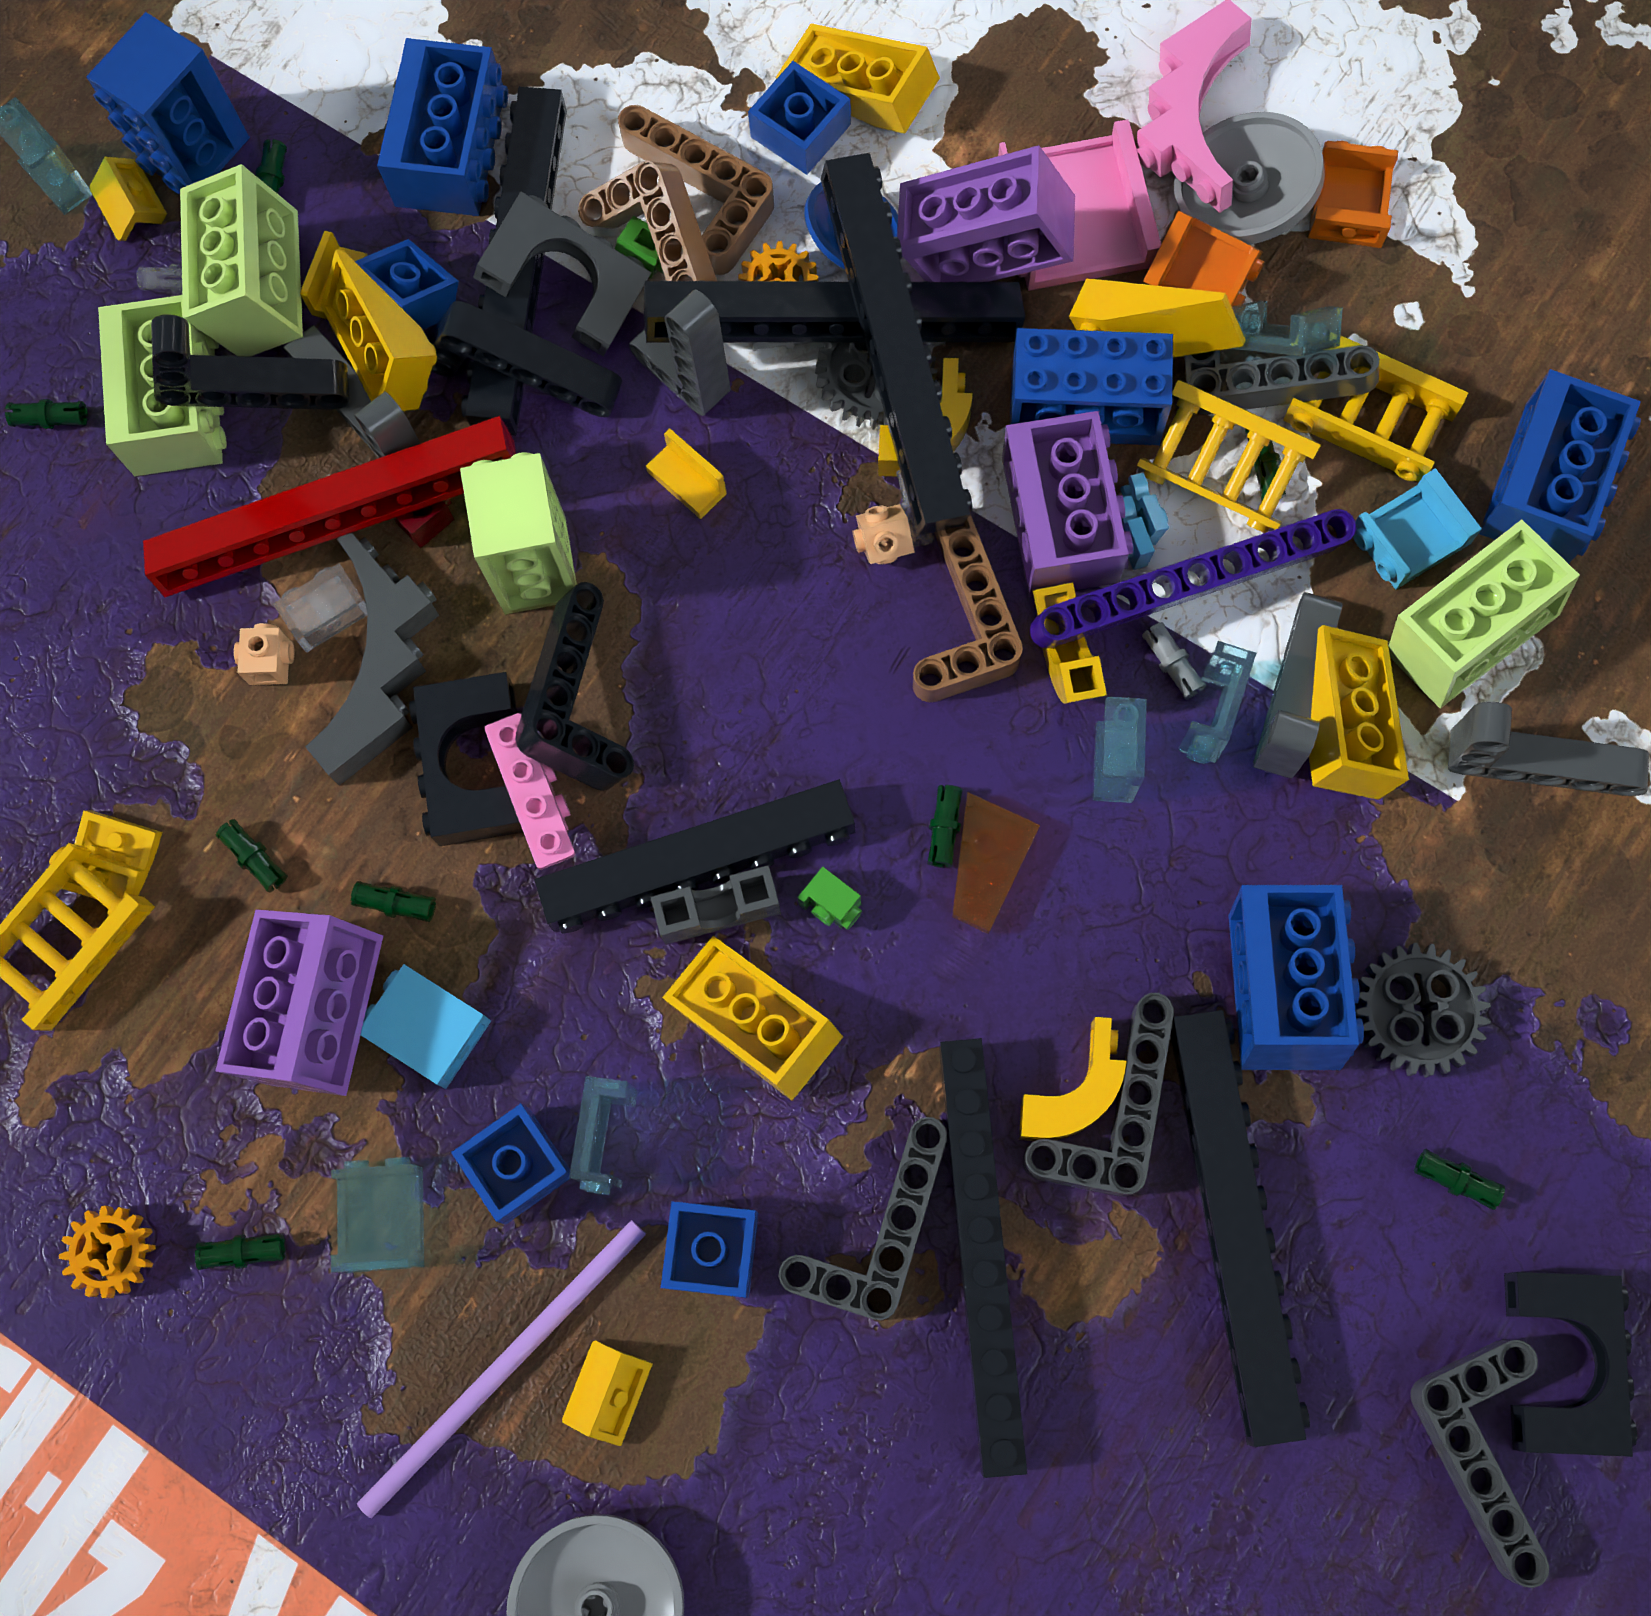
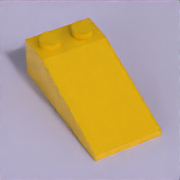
M810 23L775 77L777 79L787 66L794 61L849 97L852 117L874 127L904 134L940 79L929 49L926 46Z
M342 249L335 250L321 303L324 314L370 400L373 401L386 391L402 411L419 409L423 395L428 388V379L432 367L436 364L437 360L434 345L429 342L423 329Z
M1086 278L1069 315L1076 330L1173 334V358L1242 347L1246 341L1227 295L1222 292Z
M1322 625L1318 628L1311 708V719L1320 722L1317 738L1309 755L1312 785L1314 787L1379 800L1409 780L1388 640Z
M715 936L711 937L662 997L667 1003L791 1101L794 1100L843 1038L828 1018Z

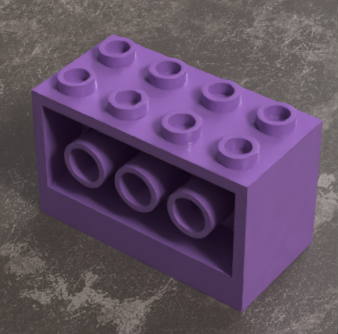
M1039 145L900 183L897 237L901 243L902 256L924 281L989 282L1073 262L1075 194Z
M1099 411L1006 425L1002 462L1029 597H1034V590L1072 582L1075 590L1116 584L1120 582L1124 569H1128V555L1133 553L1132 537L1130 531L1123 530L1121 519L1125 518V504L1122 495H1116L1114 483L1118 481L1117 466L1114 459H1108L1106 448L1110 447V434L1107 424L1101 425Z
M255 910L215 1071L275 1087L346 1096L383 935L330 915Z

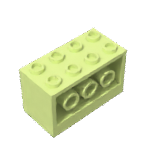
M242 164L181 188L183 318L237 356L250 357L302 338L298 210Z
M182 295L98 307L106 445L134 477L223 464L222 449H226L227 442L225 432L220 426L219 416L224 414V407L170 406L159 403L154 397L151 322L152 319L160 315L183 317ZM189 323L190 355L215 356L214 349L219 348V343Z
M523 452L513 455L511 459L495 462L480 460L474 462L469 467L460 468L474 558L504 614L556 605L566 593L577 585L566 518L541 454Z
M1521 519L1398 615L1388 646L1390 658L1441 709L1561 614L1580 574Z

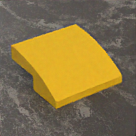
M83 810L74 844L87 847L91 851V854L82 865L117 896L123 897L127 894L138 896L154 861L162 832L96 811ZM71 877L62 887V889L96 899Z

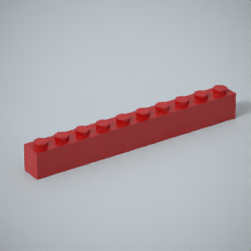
M498 416L144 540L145 576L164 597H168L464 494L460 468L469 467L474 462L480 460L495 462L511 459L516 454L514 440L502 418Z

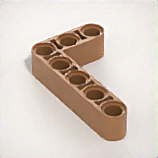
M629 105L625 107L618 116V124L625 149L645 161L675 165L679 169L685 183L724 203L703 232L702 238L715 275L729 273L774 210L773 183L770 176L643 106ZM731 177L729 180H722L723 178ZM755 194H763L762 196H759V197H754V196H752V195H755ZM737 221L744 222V223L739 224V225H734V224H732V223L737 222ZM716 249H722V250H724L723 252H720V253H713V252H712V251H714V250H716Z
M653 161L641 162L588 192L581 198L578 212L581 221L586 226L614 229L629 222L633 216L638 217L644 214L666 281H717L682 175L675 165Z
M971 514L963 526L937 531L934 534L976 641L926 657L916 664L913 672V690L919 699L929 703L1009 677L1018 670L1021 660L1022 642ZM964 547L971 550L972 554L968 557H961L955 554L954 551ZM972 581H979L986 588L982 591H973L967 584ZM985 615H993L1000 622L989 626L984 624L981 618ZM999 649H1006L1014 657L1003 661L998 659L994 652ZM968 661L975 664L977 670L972 673H963L957 666L962 662ZM926 674H934L941 681L935 686H928L922 683L920 679Z

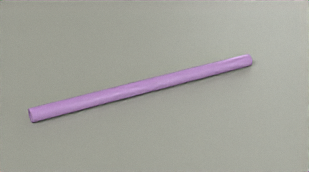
M633 1220L610 1241L357 1502L358 1507L366 1516L373 1518L641 1241L646 1233Z

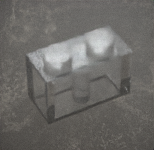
M340 563L320 570L314 576V579L301 587L289 589L281 596L280 600L273 603L293 637L306 653L367 616L365 600Z

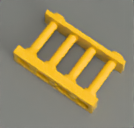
M1328 330L1318 351L1359 346L1361 344ZM1377 352L1380 359L1379 380L1375 388L1391 394L1392 399L1374 434L1353 425L1369 392L1350 396L1339 418L1318 409L1322 400L1302 402L1296 398L1292 399L1283 421L1289 423L1295 430L1301 433H1311L1386 467L1404 480L1419 482L1423 475L1430 472L1435 461L1424 457V454L1441 420L1446 419L1452 422L1464 404L1469 392ZM1360 366L1355 368L1353 371L1356 373L1363 374L1368 372L1370 369L1364 366ZM1320 372L1317 378L1324 379L1331 374ZM1407 403L1427 411V415L1410 450L1388 441Z
M1177 380L1172 395L1179 398L1176 404L1179 406V409L1154 461L1141 458L1137 466L1145 469V477L1153 482L1163 485L1165 480H1169L1248 517L1247 525L1256 530L1266 533L1270 528L1278 529L1282 522L1272 518V515L1298 463H1303L1306 456L1314 459L1321 444L1186 382ZM1202 408L1214 414L1211 420L1214 422V425L1188 478L1167 469L1193 413L1197 414L1199 409ZM1235 424L1249 430L1246 436L1249 438V441L1223 494L1201 484L1228 429L1233 430ZM1270 440L1285 446L1282 454L1285 456L1258 510H1255L1236 500L1263 446L1268 447Z
M68 843L66 846L58 849L49 860L50 866L0 924V978L29 1002L28 1008L30 1010L22 1018V1021L32 1030L52 1031L155 908L152 903L142 896L131 894L123 897L117 896L87 870L82 863L91 854V851L84 846ZM70 877L108 909L107 914L109 916L99 928H92L56 896ZM44 908L82 940V948L73 959L67 960L29 927ZM18 939L56 972V979L47 990L41 991L3 958Z

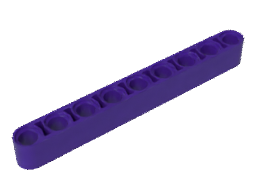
M1331 510L1052 605L1043 610L1031 623V638L1039 647L1046 649L1054 648L1330 553L1352 539L1356 532L1355 520L1345 510ZM1327 525H1331L1335 529L1337 538L1329 533ZM1293 536L1301 540L1303 550L1295 546ZM1258 548H1262L1267 552L1269 562L1264 561L1259 556ZM1223 559L1232 563L1235 570L1234 574L1229 573L1224 568ZM1188 571L1194 572L1199 577L1200 586L1190 582ZM1153 583L1163 587L1165 598L1158 597L1154 593ZM1117 595H1122L1128 599L1130 610H1124L1118 605ZM1081 607L1089 608L1093 612L1095 617L1094 623L1083 619L1080 611ZM1045 619H1050L1057 623L1059 635L1050 634L1046 630Z

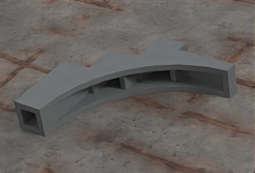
M352 533L343 535L337 540L352 560L363 587L368 616L366 648L359 674L347 700L328 726L305 746L325 772L339 786L413 728L405 718L410 711L397 694L426 672L419 661L424 655L410 638L439 616L432 604L437 598L423 581L416 585L408 575L400 580L388 564L381 568L375 561V558L379 556L375 548L365 537L358 541Z

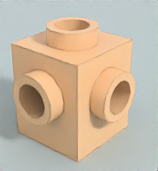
M900 504L890 507L883 505L874 506L867 509L865 513L856 515L859 529L852 531L858 553H865L870 564H889L900 556L915 553L908 517Z
M259 623L255 624L254 628H240L239 642H236L234 645V659L238 665L237 673L249 685L288 684L289 664L294 662L295 655L293 642L287 638L279 627L272 624Z

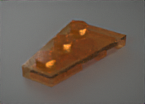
M967 793L953 918L987 934L990 933L1039 830V824L976 795Z

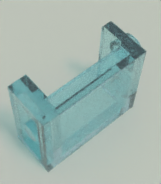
M16 97L0 108V136L20 157L17 161L24 171L64 215L92 195L91 190L59 144Z
M1259 300L1232 306L1246 341L1242 347L1230 349L1305 356L1340 346L1343 307L1327 306L1291 315L1290 326L1267 323V301Z
M1217 641L1205 666L1201 680L1223 687L1211 726L1192 721L1184 735L1179 751L1186 753L1188 759L1207 764L1209 761L1217 762L1230 739L1257 654L1256 652Z
M1106 698L1104 721H1097L1095 727L1093 801L1133 803L1145 777L1147 699Z
M590 1076L585 1078L569 1178L579 1182V1189L586 1190L588 1193L610 1195L611 1188L622 1189L623 1180L614 1175L601 1174L600 1171L611 1104L635 1107L638 1091L627 1081Z
M396 1157L385 1159V1166L369 1167V1161L356 1160L344 1162V1169L331 1170V1179L337 1181L338 1255H331V1273L343 1274L425 1268L423 1167L410 1164L409 1157Z

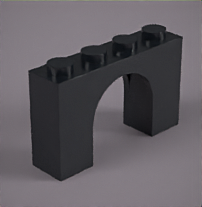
M507 672L413 687L415 700L409 702V710L413 724H418L419 737L414 738L413 744L416 758L418 761H422L423 774L418 775V787L421 797L426 798L428 812L422 813L423 828L426 836L431 835V838L439 846L523 833L506 786L483 790H466L452 784L446 772L447 754L454 741L461 734L470 729L486 726L517 714L514 686Z
M1530 1272L1504 1273L1506 1317L1552 1318L1572 1325L1585 1337L1590 1345L1595 1364L1594 1376L1590 1387L1581 1398L1571 1404L1556 1407L1510 1405L1513 1450L1530 1453L1633 1457L1632 1447L1637 1443L1636 1424L1630 1416V1401L1634 1398V1382L1631 1375L1628 1374L1627 1356L1631 1353L1632 1343L1628 1330H1625L1624 1312L1628 1309L1629 1296L1626 1287L1622 1286V1276Z

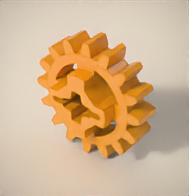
M782 241L777 242L776 249H771L767 243H764L763 253L761 254L754 250L750 251L751 262L742 261V273L738 274L739 281H755L759 274L761 278L758 281H799V276L802 275L803 281L819 282L818 275H816V263L809 262V253L804 251L798 255L797 244L794 243L789 249H783Z
M101 1206L99 1214L96 1211L90 1210L84 1212L86 1223L73 1221L70 1224L76 1233L73 1237L64 1236L61 1241L70 1246L69 1251L59 1254V1259L69 1260L70 1265L62 1271L63 1276H76L71 1285L73 1289L82 1290L86 1287L85 1296L97 1297L100 1293L102 1298H114L116 1290L119 1294L131 1292L129 1281L142 1283L145 1280L139 1271L142 1267L150 1268L153 1266V1263L145 1259L146 1253L156 1250V1245L146 1244L145 1239L153 1232L150 1228L139 1229L144 1219L142 1216L133 1214L129 1217L130 1209L118 1207L114 1212L111 1206ZM107 1224H116L126 1232L115 1235L113 1228H109ZM108 1245H111L112 1247L110 1251L108 1249ZM100 1270L101 1275L107 1277V1280H99L89 1272Z

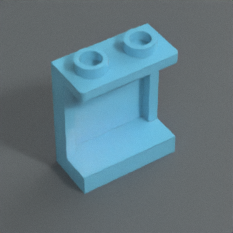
M1435 468L1423 475L1417 486L1370 514L1367 512L1360 514L1355 521L1356 532L1353 538L1357 546L1361 550L1367 551L1375 561L1376 570L1381 578L1389 581L1396 590L1470 545L1482 528Z
M403 964L399 971H393L383 985V991L385 992L377 1004H371L366 1009L361 1036L435 1084L447 1089L491 1020Z

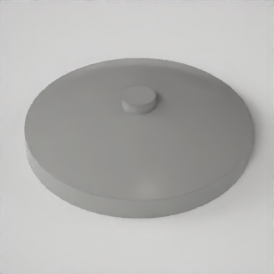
M1251 112L1227 118L1203 132L1204 140L1216 162L1233 179L1232 204L1230 207L1219 213L1209 203L1202 202L1196 191L1185 181L1181 182L1176 176L1174 177V195L1179 211L1185 212L1250 245L1283 234L1298 224L1310 212L1323 188L1325 166L1323 153L1317 138L1303 123L1284 114Z
M591 1514L575 1517L557 1525L542 1535L525 1553L510 1585L507 1599V1616H684V1591L673 1558L660 1540L650 1531L620 1516Z

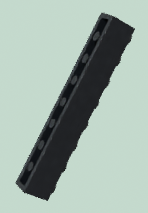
M840 779L536 878L534 881L547 924L554 932L560 930L562 934L571 933L583 928V922L599 918V921L614 919L622 914V909L637 905V908L653 906L652 896L686 887L696 891L698 884L713 880L714 883L726 882L730 880V875H734L738 871L750 867L751 870L768 865L770 867L774 864V859L789 855L790 858L805 856L812 852L811 847L826 842L828 846L844 843L850 839V834L855 833V822Z

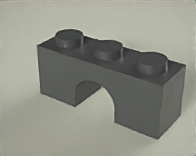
M769 865L730 875V880L727 883L711 889L695 891L691 890L690 887L651 897L659 933L665 945L781 914Z

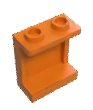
M1326 141L1322 148L1325 179L1320 196L1311 209L1308 238L1382 248L1391 227L1392 215H1388L1393 169L1398 160V150L1387 149L1383 146L1350 144L1346 141Z
M1178 211L1143 282L1155 286L1226 293L1233 312L1237 316L1246 299V296L1241 294L1248 280L1253 283L1255 282L1264 265V261L1260 260L1263 251L1185 212Z

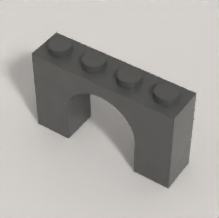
M520 192L479 260L473 278L507 297L524 266L536 255L545 252H561L574 257L585 267L590 275L593 296L572 338L604 357L643 289L645 281L648 280L652 272L645 269L644 264L637 258L624 256L613 249L612 244L603 237L592 236L581 229L580 225L571 217L560 216L550 210L547 204L539 197L534 195L528 196Z

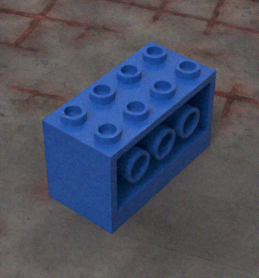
M147 12L137 20L86 76L95 90L94 98L110 113L107 117L108 120L124 135L121 139L122 142L136 154L135 162L151 176L154 173L161 176L163 182L178 194H180L181 188L218 174L250 138L204 50Z
M406 38L377 164L395 207L479 216L482 202L486 203L488 199V171H493L495 166V150L493 148L495 139H500L501 109L506 108L508 104V87L502 83L501 65L496 63L492 47Z
M1017 328L1011 370L1009 425L1099 411L1101 425L1107 424L1110 444L1160 445L1172 407L1173 334Z
M1550 369L1525 404L1479 534L1496 540L1522 519L1568 564L1576 555L1583 556L1590 541H1596L1604 528L1606 519L1600 516L1604 506L1608 507L1616 494L1618 485L1612 482L1615 474H1619L1623 470L1629 457V451L1624 450L1627 440H1632L1639 428L1641 418L1636 417L1641 401Z
M1241 885L1228 915L1241 1070H1341L1348 1059L1354 1055V1051L1359 1044H1362L1364 1038L1363 1021L1361 1018H1356L1355 1003H1358L1360 994L1359 982L1357 978H1352L1350 964L1354 963L1355 943L1352 938H1348L1346 926L1351 920V905L1349 900H1344L1342 885Z

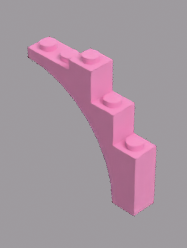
M1231 0L1223 1L1160 43L1159 69L1163 78L1149 86L1148 113L1153 121L1137 131V153L1140 163L1145 168H1150L1160 178L1173 171L1179 181H1185L1196 191L1202 202L1209 203L1219 213L1232 204L1233 179L1216 162L1207 146L1202 133L1199 115L1203 100L1215 78L1233 58L1250 46L1252 18Z

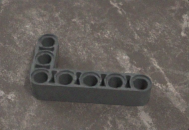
M695 289L665 316L670 343H646L644 329L629 343V348L642 365L696 413L704 416L730 392L731 388L718 312L712 302L702 292Z
M314 325L303 332L302 338L291 341L283 347L290 358L333 359L342 361L347 365L350 403L344 408L335 410L378 458L421 444L408 418L395 400L384 391L371 401L355 370Z
M1363 345L1222 365L1220 350L1205 352V354L1211 355L1205 360L1195 359V357L1203 353L1185 356L1188 384L1199 389L1212 388L1214 390L1210 394L1245 410L1290 404L1293 398L1307 402L1365 394L1372 391L1379 380L1380 359L1378 353L1373 348ZM1360 366H1364L1370 369L1368 372L1363 374L1356 373L1353 371L1355 368ZM1319 372H1327L1331 374L1329 377L1324 379H1318L1314 377V375ZM1281 377H1288L1291 379V381L1286 384H1277L1274 382L1276 379ZM1243 382L1253 384L1244 390L1236 388L1238 384ZM1202 408L1198 411L1199 414L1203 415L1213 414Z
M1303 592L1255 754L1253 768L1292 779L1311 754L1320 725L1319 721L1311 719L1318 628L1322 625L1337 628L1342 610V602Z
M1478 703L1451 729L1448 770L1456 774L1620 796H1639L1646 794L1648 791V751L1634 747L1511 732L1512 707L1504 703Z
M1160 993L1144 995L1133 1009L1124 1056L1126 1069L1118 1092L1108 1151L1050 1139H1039L1034 1141L1023 1155L1024 1169L1031 1177L1037 1180L1119 1197L1130 1196L1144 1186L1147 1178L1174 1016L1173 1005L1165 995ZM1143 1006H1157L1162 1012V1021L1158 1024L1148 1022L1143 1016ZM1140 1044L1151 1046L1156 1053L1155 1062L1152 1064L1142 1063L1136 1056V1047ZM1140 1084L1147 1089L1149 1093L1147 1104L1138 1105L1130 1099L1129 1088L1131 1085ZM1125 1125H1134L1140 1129L1142 1142L1139 1146H1130L1123 1140L1122 1129ZM1046 1149L1052 1154L1054 1164L1050 1170L1041 1171L1033 1165L1031 1156L1034 1150ZM1085 1157L1093 1163L1094 1174L1092 1178L1081 1179L1074 1173L1073 1163L1076 1158ZM1118 1166H1128L1134 1171L1135 1183L1131 1188L1121 1187L1116 1182L1115 1170Z
M924 1117L917 1120L910 1129L867 1275L803 1255H794L783 1261L779 1268L780 1283L785 1290L873 1320H884L894 1314L900 1300L946 1144L947 1133L944 1125L939 1120L932 1117ZM931 1127L939 1134V1143L934 1148H923L917 1143L916 1134L921 1128ZM911 1167L922 1168L928 1177L926 1185L920 1189L908 1187L903 1178L906 1170ZM908 1207L914 1212L916 1222L912 1228L899 1230L893 1225L891 1216L897 1208ZM889 1247L900 1250L904 1258L902 1267L894 1272L886 1271L879 1262L881 1252ZM798 1262L806 1264L811 1273L808 1283L802 1287L792 1286L787 1279L789 1267ZM837 1275L846 1277L851 1284V1292L845 1299L840 1301L832 1299L827 1292L829 1280ZM877 1288L888 1291L892 1299L890 1308L881 1314L872 1312L867 1305V1296L873 1289Z
M1499 1340L1417 1380L1411 1389V1400L1498 1571L1504 1578L1523 1587L1535 1588L1542 1585L1549 1575L1547 1557L1469 1410V1407L1528 1379L1537 1369L1538 1358L1536 1352L1529 1344L1520 1340ZM1509 1348L1514 1349L1519 1357V1365L1513 1372L1508 1370L1504 1363V1355ZM1472 1366L1478 1369L1482 1377L1481 1384L1476 1390L1470 1389L1466 1383V1373ZM1434 1385L1439 1386L1444 1395L1443 1403L1437 1409H1433L1427 1399L1428 1391ZM1456 1426H1459L1465 1435V1442L1459 1450H1454L1449 1442V1433ZM1477 1468H1482L1486 1475V1484L1482 1490L1476 1492L1470 1482L1471 1475ZM1504 1510L1508 1517V1525L1502 1533L1497 1534L1492 1525L1493 1517L1498 1511ZM1521 1553H1526L1530 1560V1567L1524 1575L1519 1576L1515 1570V1560Z

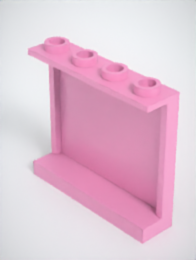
M1129 119L1114 122L1113 132L1110 136L1042 148L1075 194L1073 262L1019 274V278L1025 277L1028 291L1084 281L1086 278L1094 279L1150 268L1161 246V241ZM1005 142L999 144L998 156L1008 154Z

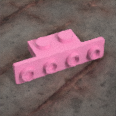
M517 713L486 725L485 732L538 869L543 870L575 856L574 848L567 833L569 829L564 819L571 814L563 794L555 795L551 785V782L557 780L554 770L527 757L517 747L515 737L521 714Z

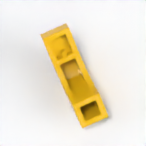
M943 358L942 401L940 406L943 416H947L951 423L952 438L950 442L954 452L968 429L973 393H965V373H958L959 358ZM880 425L878 476H902L888 425Z
M1073 582L1033 591L1038 615L1052 605L1076 597ZM1045 619L1046 630L1050 634L1059 635L1057 623L1053 620ZM1085 637L1054 648H1042L1051 681L1061 702L1070 703L1107 695L1100 658L1091 654Z
M1095 1017L1091 1022L1088 1072L1085 1080L1077 1089L1061 1096L1023 1095L1021 1098L1019 1140L1037 1141L1039 1139H1050L1055 1141L1068 1138L1088 1128L1109 1108L1120 1090L1126 1069V1061L1110 1059V1054L1116 1055L1118 1048V1030L1111 1029L1112 1018Z

